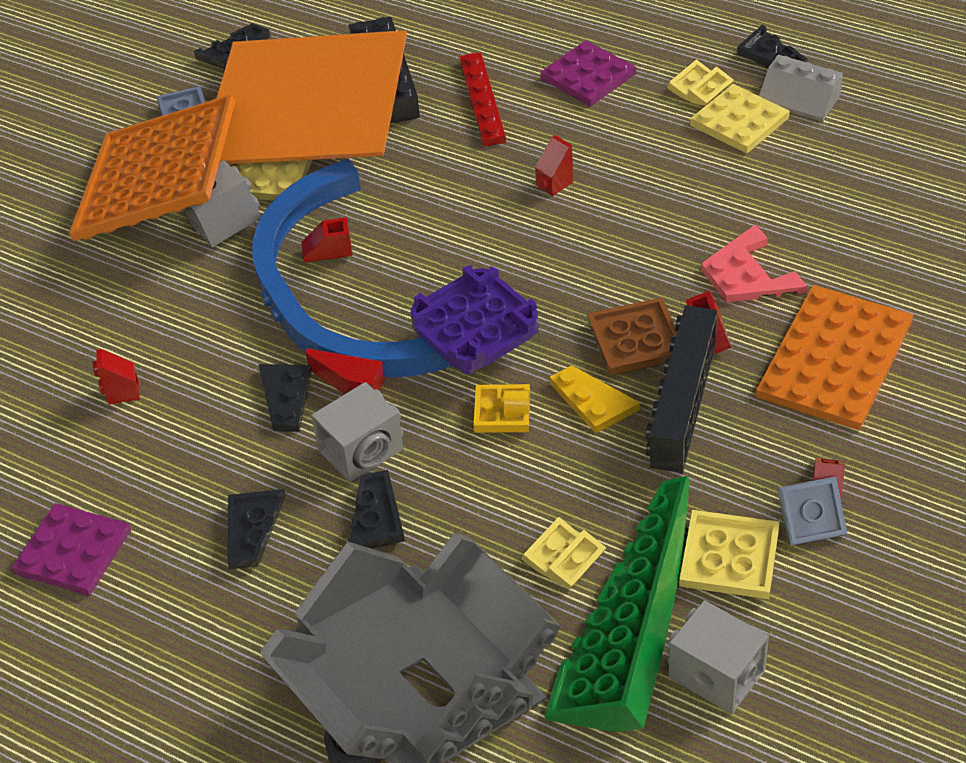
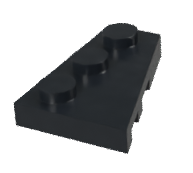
M251 23L230 33V38L224 41L216 40L211 43V47L205 50L201 48L195 50V58L225 70L233 42L267 40L270 37L269 29Z
M764 25L756 29L737 47L738 55L768 68L777 55L787 56L803 62L808 61L806 57L793 47L783 45L777 35H770Z
M259 364L273 431L300 432L312 373L311 366Z
M383 470L361 475L356 496L355 514L351 522V535L348 538V542L370 549L404 542V533L389 471Z
M284 489L228 495L229 570L259 566L286 497Z

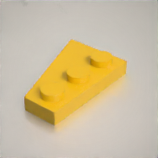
M570 366L550 376V385L595 434L640 410V402L574 366Z

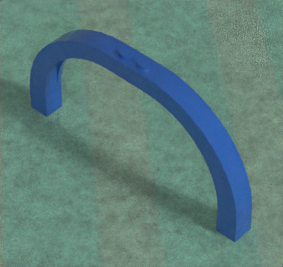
M349 158L301 178L284 190L269 205L256 227L252 246L254 267L261 290L260 295L265 307L270 306V312L275 323L280 322L285 332L301 350L306 352L308 348L382 361L384 376L388 378L422 375L452 366L421 337L397 342H370L345 337L324 328L303 310L276 267L279 248L286 235L296 223L318 207L361 190L359 173Z

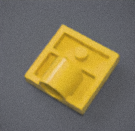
M530 384L476 385L474 433L529 432Z

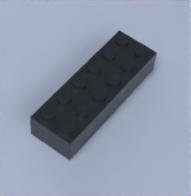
M380 17L375 20L348 24L349 34L396 31L392 17ZM404 53L390 123L420 118L418 95Z
M685 305L682 316L678 315L676 319L675 331H678L677 336H672L669 352H672L671 358L666 357L664 374L666 376L665 379H660L658 395H660L659 401H654L652 417L654 421L653 424L648 423L645 439L648 440L646 456H650V468L681 474L684 473L717 338V310Z

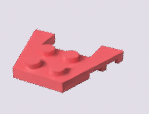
M757 225L752 226L701 264V271L725 302L759 299V295L774 294L775 297H781V294L794 291H796L797 295L805 294L807 285L795 271L775 279H770L749 253L767 246L768 238Z

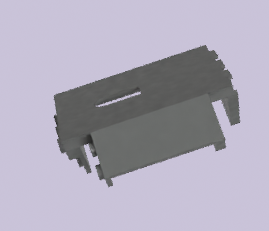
M454 532L425 572L418 565L408 567L397 556L347 542L296 610L298 628L294 631L277 628L259 652L347 754L385 759L387 763H445L548 699L525 673L535 666L537 657L544 648L555 640L556 633L561 628V625L475 541L468 536ZM424 660L453 691L454 697L444 707L433 706L416 691L401 673Z

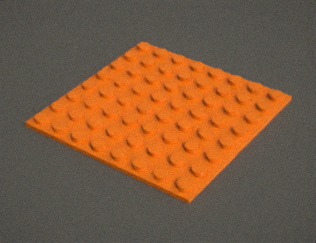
M407 31L233 42L217 98L232 94L235 100L220 162L225 160L228 164L384 156Z

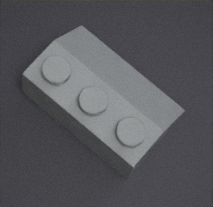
M777 55L768 68L759 96L789 110L791 113L823 122L841 95L843 73L813 65L809 62Z

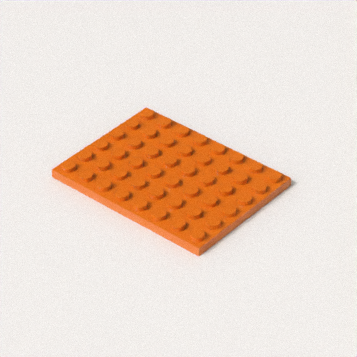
M232 94L106 133L69 232L72 240H87L96 234L110 233L126 225L134 226L140 221L149 218L157 219L163 214L180 212L186 207L200 206L209 201L235 105Z

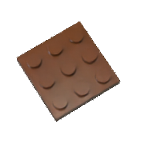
M662 297L587 313L588 324L610 376L665 364L666 357L671 358L672 352H669L672 336H677L678 331H675V324Z

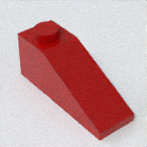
M307 348L305 353L312 373L343 394L350 392L365 382L373 389L381 390L385 380L382 361Z

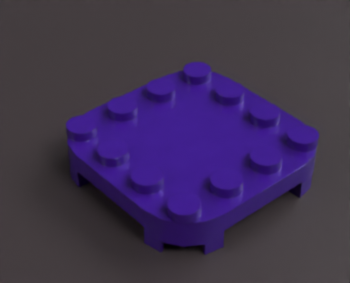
M472 265L462 268L463 276L425 297L420 292L414 297V304L411 308L412 328L416 334L445 361L460 369L464 374H472L475 370L489 365L528 341L539 331L537 304L532 298L526 301L499 278V270L493 266H490L489 270L483 268L472 269Z

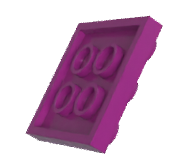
M585 40L542 70L540 77L541 80L591 107L636 74V66Z
M54 503L12 566L13 572L22 577L90 596L130 533L131 528L129 523Z

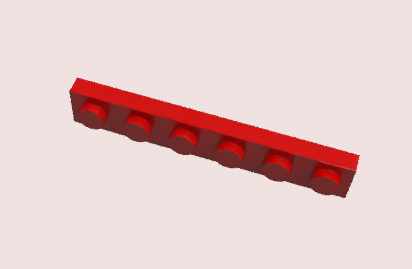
M481 52L459 56L483 147L506 143V135Z

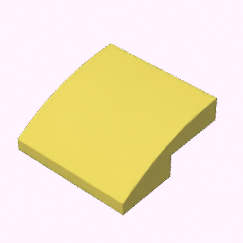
M695 60L669 82L667 89L694 104L706 106L729 87L734 80L718 67L711 71L698 60Z
M558 517L524 553L521 560L552 581L571 589L606 550V547L585 530L578 533Z

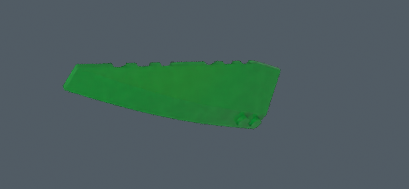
M688 476L661 482L647 508L650 512L643 521H640L636 528L638 535L634 542H628L623 552L626 556L622 563L616 564L597 598L599 603L597 609L588 614L584 622L587 626L581 637H576L572 643L573 653L569 659H564L559 667L544 715L547 721L610 732L644 729L668 634L678 583L690 482Z

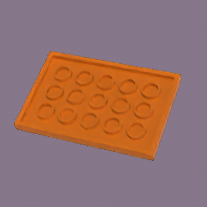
M813 285L756 389V397L860 431L913 322L914 314Z

